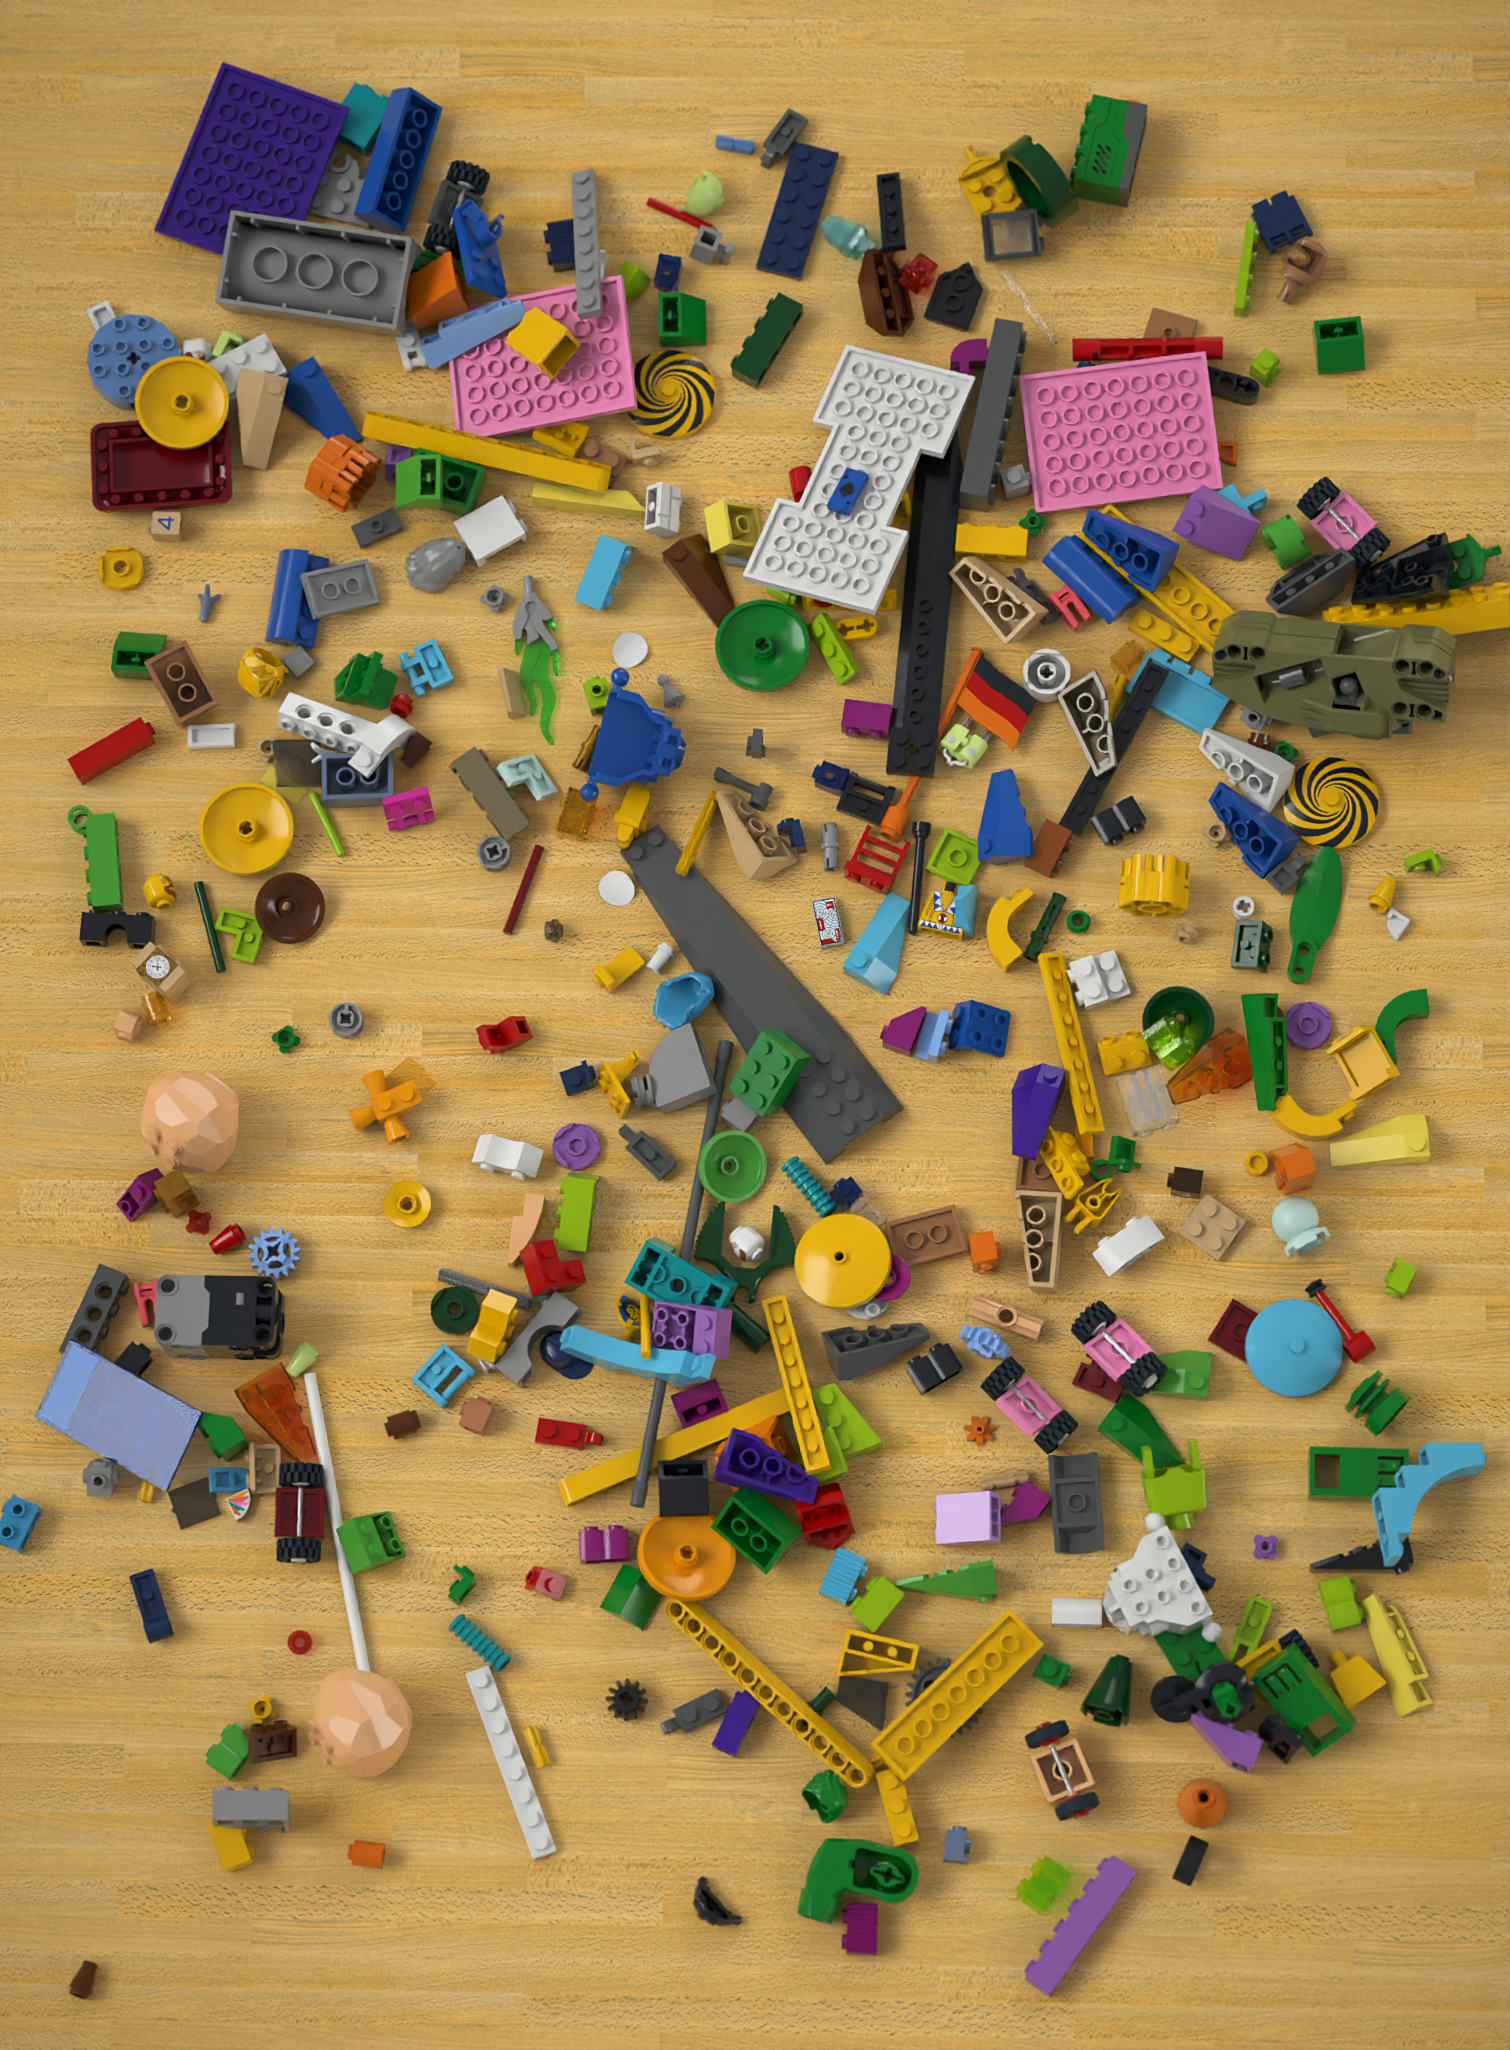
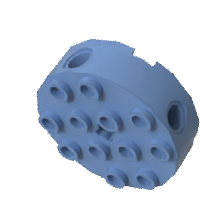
M135 314L113 318L98 329L89 344L87 364L93 387L100 396L115 407L136 411L135 394L143 375L156 363L170 357L180 356L175 337L161 322L149 316ZM132 359H137L135 365H132Z

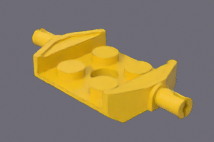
M972 145L964 147L963 151L967 155L969 163L957 175L958 182L980 224L982 225L981 213L1020 210L1022 199H1019L1014 187L1009 182L1001 165L1000 157H979L976 155ZM987 189H993L996 192V196L987 198L983 193ZM1011 218L992 220V225H1003L1008 236L1017 233Z

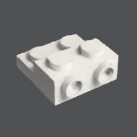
M1114 950L1095 957L1090 955L1069 963V970L1066 971L1070 984L1075 983L1077 1003L1079 1006H1084L1085 1012L1131 996Z

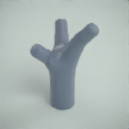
M206 584L204 596L202 594L198 595L201 601L199 617L201 622H208L210 609L214 602L220 598L219 594L211 598L210 585Z

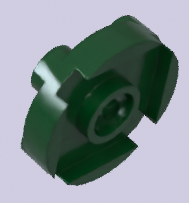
M461 1286L446 1287L434 1296L431 1302V1316L439 1330L449 1335L460 1336L476 1324L479 1317V1305L474 1294L468 1289ZM460 1305L459 1311L461 1313L450 1316L451 1311L449 1307Z

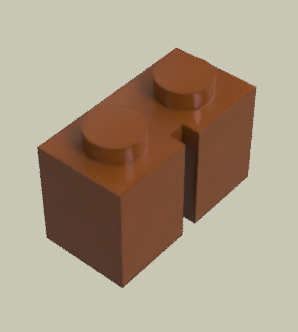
M1046 819L1033 843V857L1025 859V866L1048 878H1051L1053 872L1058 873L1063 864V860L1060 859L1064 852L1068 853L1074 843V840L1071 839L1072 831Z

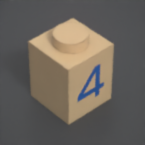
M153 512L152 519L148 520V533H151L153 540L156 542H182L184 526L182 514L178 512Z

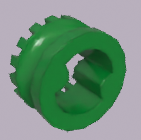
M1099 1159L1092 1164L1091 1176L1096 1182L1111 1178L1112 1166L1108 1165L1107 1160ZM1106 1166L1109 1171L1107 1175L1102 1174L1098 1176L1095 1173L1096 1167Z

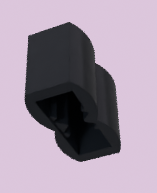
M1133 796L1123 799L1091 818V824L1105 847L1108 845L1114 847L1124 841L1123 837L1127 834L1132 833V835L1140 833L1145 829L1144 825L1147 823L1146 817Z
M938 1343L929 1349L930 1353L924 1357L918 1355L908 1362L909 1366L906 1367V1372L921 1396L963 1371L962 1364L948 1343L944 1345Z

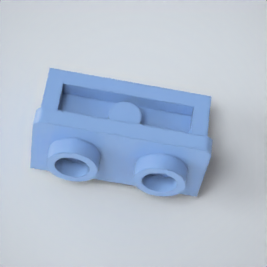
M940 1009L939 1015L931 1012L926 1013L915 1051V1058L938 1063L939 1056H944L947 1046L944 1038L946 1033L950 1034L953 1020L950 1019V1011Z

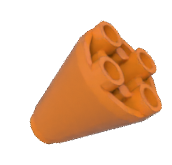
M1200 1778L1190 1781L1182 1788L1178 1796L1177 1807L1179 1814L1186 1823L1195 1828L1206 1829L1213 1827L1222 1820L1226 1813L1227 1799L1220 1785L1212 1780ZM1206 1793L1209 1800L1205 1803L1201 1802L1199 1799L1200 1794Z

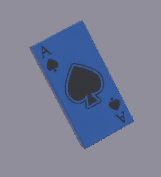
M847 467L827 504L828 510L850 516L869 480L868 474Z

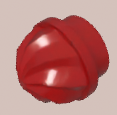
M406 694L396 695L390 702L391 713L401 718H406L413 711V700Z

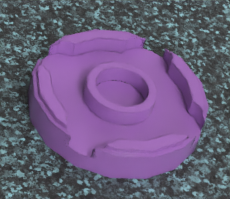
M1315 1002L1296 1004L1286 1015L1287 1039L1292 1045L1300 1049L1312 1050L1319 1048L1328 1040L1331 1034L1332 1022L1329 1013L1323 1006Z
M570 1123L562 1127L555 1134L553 1140V1154L557 1162L565 1169L571 1171H583L591 1167L597 1161L601 1151L600 1140L596 1132L585 1124Z

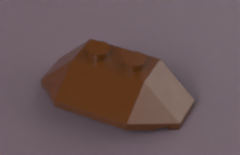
M880 249L865 250L857 281L866 325L882 336L903 337L914 321L906 276L897 263L890 258V253H884Z

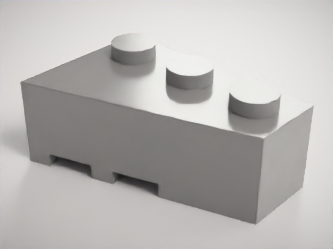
M221 1787L219 1790H213V1826L245 1829V1826H259V1831L267 1832L268 1827L281 1828L283 1834H289V1791H284L283 1788L279 1787L270 1788L269 1791H259L255 1787H247L244 1790Z

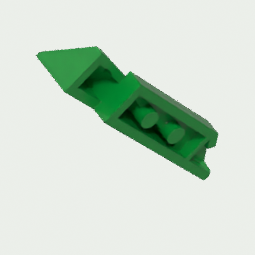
M1278 993L1243 994L1241 999L1257 1107L1259 1111L1276 1110L1278 1098L1285 1096L1288 1091L1286 1017H1277Z

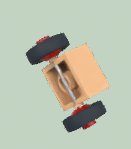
M1065 1720L1053 1723L1048 1721L1038 1725L1036 1730L1025 1736V1741L1029 1749L1047 1746V1750L1029 1757L1047 1804L1051 1806L1067 1799L1066 1802L1055 1808L1059 1821L1068 1820L1073 1817L1075 1820L1088 1815V1811L1097 1807L1100 1802L1095 1792L1080 1794L1094 1788L1095 1782L1076 1738L1059 1745L1056 1744L1059 1739L1070 1733Z

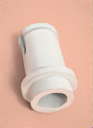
M664 942L657 946L658 950L646 965L656 974L660 973L669 957L672 958L674 956L672 954L674 949Z

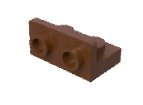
M275 1720L273 1724L269 1725L255 1723L250 1728L242 1729V1734L248 1737V1762L256 1764L297 1757V1728L288 1724L286 1720Z

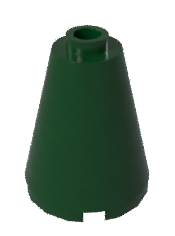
M1116 1655L1109 1658L1082 1702L1080 1710L1086 1717L1090 1713L1094 1716L1093 1721L1107 1726L1120 1727L1121 1723H1124V1726L1127 1725L1130 1716L1133 1664L1129 1662L1130 1659L1128 1657Z

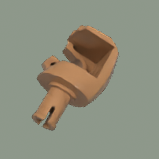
M1307 238L1298 240L1296 248L1306 256L1304 263H1300L1289 254H1285L1282 257L1285 266L1279 273L1286 276L1285 279L1287 280L1277 299L1290 305L1299 286L1303 285L1310 288L1320 278L1328 255L1323 246L1316 241Z

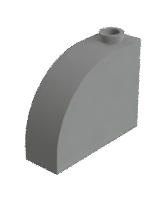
M688 1023L667 1034L657 1045L649 1066L654 1098L653 1105L655 1109L659 1108L664 1114L717 1094L697 1029L691 1023Z

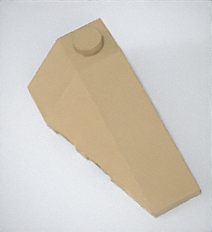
M241 368L236 388L242 461L244 465L266 470L288 378Z

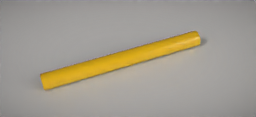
M640 1292L641 1357L648 1359L651 1356L650 1297Z

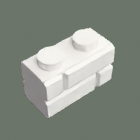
M663 482L647 487L644 532L655 534V536L661 538H668L678 534L681 527L679 511L682 506L680 488Z

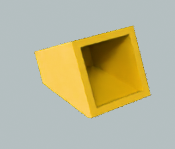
M535 306L531 311L525 313L522 322L509 333L505 341L512 351L551 381L581 346L566 327Z

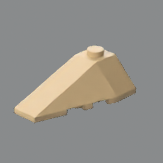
M718 790L715 793L737 863L748 880H766L797 861L788 844L781 837L776 838L768 830L771 826L766 821L762 823L753 815L754 809L735 790Z

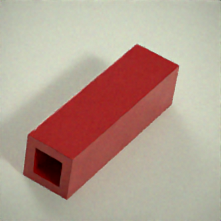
M139 717L67 760L80 783L84 785L155 744L153 735L156 732L150 722L144 723L143 719Z

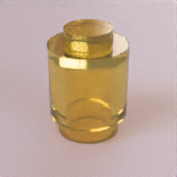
M1131 640L1129 643L1126 642L1110 657L1112 662L1110 666L1116 673L1127 675L1143 659L1142 656L1145 654V651L1134 640Z
M158 991L143 996L141 998L143 1002L141 1006L149 1026H155L156 1029L167 1026L172 1016L164 997L160 996Z

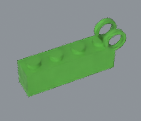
M83 805L74 806L68 813V821L76 833L87 838V846L84 847L85 861L89 860V869L85 870L86 881L90 883L91 892H87L88 905L92 906L95 910L103 912L124 910L117 818L114 813L92 815L87 807ZM79 816H88L85 823L75 824Z

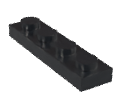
M900 173L876 175L883 252L890 253L907 250Z

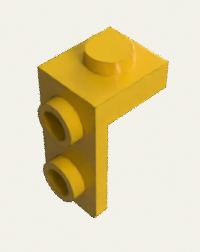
M628 946L604 967L600 963L592 969L594 975L592 979L601 990L605 988L610 994L645 964V961L632 946Z

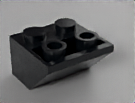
M707 1460L658 1461L660 1517L709 1516Z

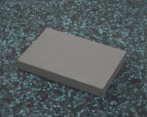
M368 558L300 575L313 620L368 608L381 603Z

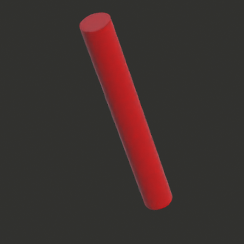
M649 197L647 201V206L700 229L701 225L712 228V224L652 197Z

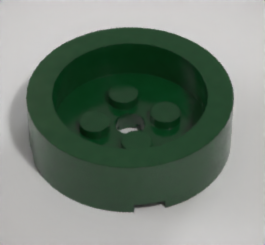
M1023 135L1000 152L1001 165L1009 182L1028 209L1036 208L1037 213L1042 215V223L1050 228H1056L1078 212L1079 203L1075 195L1071 196L1069 188L1072 186L1048 151L1039 142L1034 145L1031 142L1033 140L1030 136Z

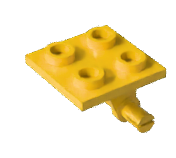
M638 1050L631 1051L626 1058L612 1065H609L608 1061L603 1062L598 1076L597 1084L603 1094H607L612 1112L614 1114L617 1113L620 1119L625 1118L630 1104V1100L621 1083L639 1065L640 1053Z

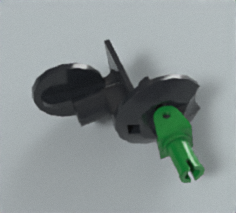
M1197 1660L1194 1663L1199 1677L1195 1684L1182 1676L1164 1677L1153 1687L1150 1697L1155 1713L1167 1722H1186L1191 1719L1192 1714H1196L1199 1710L1203 1716L1213 1722L1229 1723L1239 1720L1249 1712L1254 1704L1256 1691L1247 1682V1671L1237 1664L1223 1662L1211 1665L1202 1671Z

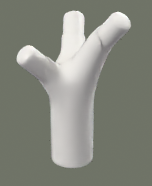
M314 742L311 743L312 749L318 753V756L311 760L313 764L322 760V754H342L319 747Z

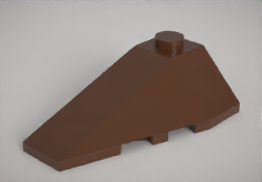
M699 533L680 539L662 552L664 564L718 629L727 614L735 609V605L715 553H711L710 544Z

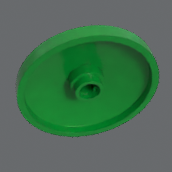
M753 600L739 605L723 619L716 634L715 651L721 670L735 685L753 692H772L789 685L802 673L808 661L810 641L803 620L790 607L773 600Z

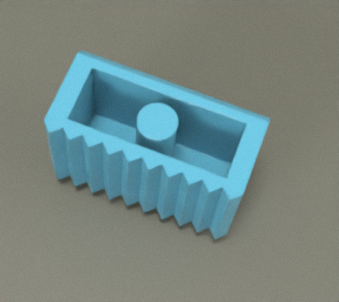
M838 1547L819 1589V1595L843 1606H846L848 1601L853 1602L858 1592V1589L855 1588L858 1579H864L868 1570V1566L865 1565L866 1559Z

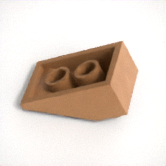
M186 640L144 662L177 727L219 705L218 698Z

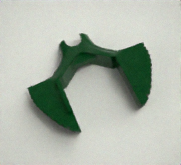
M721 1201L717 1204L718 1207H714V1211L710 1212V1217L706 1219L707 1222L704 1223L702 1231L700 1230L699 1232L700 1235L697 1236L698 1240H696L697 1245H695L696 1249L694 1252L696 1254H694L695 1260L714 1265L722 1275L739 1284L730 1300L731 1302H735L737 1290L745 1288L749 1291V1304L755 1302L759 1285L766 1276L775 1269L795 1267L796 1247H794V1237H792L793 1234L790 1232L791 1229L788 1227L789 1224L786 1222L787 1218L786 1216L784 1217L783 1211L780 1212L781 1208L778 1205H773L769 1259L763 1261L755 1269L733 1267L722 1256L725 1202Z

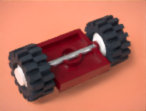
M286 1462L280 1464L279 1485L287 1488L276 1487L274 1537L282 1538L277 1540L276 1560L293 1564L320 1562L321 1541L316 1539L324 1538L325 1489L309 1488L323 1486V1466L311 1462Z

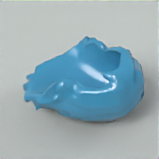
M690 972L680 977L663 981L659 988L656 989L657 995L653 1005V1014L657 1017V1022H662L664 1027L668 1026L672 1031L698 1018L714 998V986L711 978L700 972Z

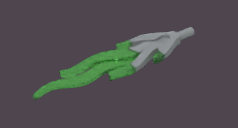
M526 575L523 577L525 594H523L522 602L515 614L512 626L515 639L514 652L515 655L520 654L522 634L526 630L528 637L521 661L520 679L530 703V716L535 714L537 707L533 683L536 681L542 695L540 727L547 742L553 745L554 742L549 732V722L555 707L556 696L549 679L548 661L551 655L553 658L554 674L558 676L560 656L558 646L543 625V622L552 631H556V625L551 613L538 599L536 592H534L532 576Z

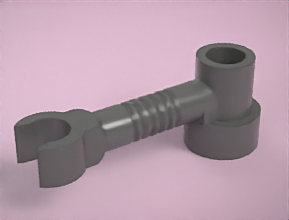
M716 768L713 774L715 781L732 785L752 794L748 804L758 811L766 810L769 804L768 799L773 791L772 786L762 782L757 787L733 776L723 768Z

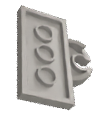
M333 151L308 214L369 229L370 224L353 215L364 182L363 179H360L361 173L358 164L347 153L345 156L346 165L342 168H336L334 163L339 159L340 153L339 151Z

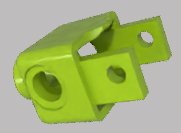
M1194 1438L1187 1439L1190 1464L1154 1469L1151 1449L1148 1445L1141 1446L1144 1471L1140 1472L1147 1507L1151 1513H1158L1164 1517L1165 1526L1169 1530L1193 1527L1195 1525L1193 1512L1203 1511L1207 1508L1206 1472L1200 1463L1198 1443Z

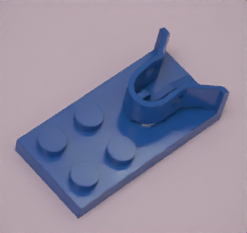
M468 199L452 212L466 283L502 300L507 295V289L496 240L502 235V224L500 221L505 216L499 214L489 222L487 221L486 214L472 200Z

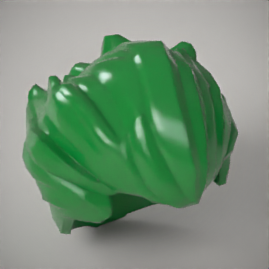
M830 1769L817 1773L802 1790V1797L808 1803L809 1809H816L823 1823H831L844 1813L848 1806L846 1786H841L839 1775H834V1771Z

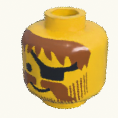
M159 873L149 876L143 885L147 904L151 908L166 910L171 907V904L177 898L172 879Z

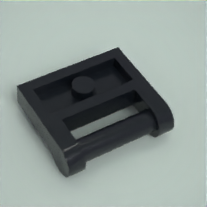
M851 772L836 811L880 827L895 795L896 788L890 785L889 787L859 777V774ZM856 785L883 795V801L855 791L853 788Z

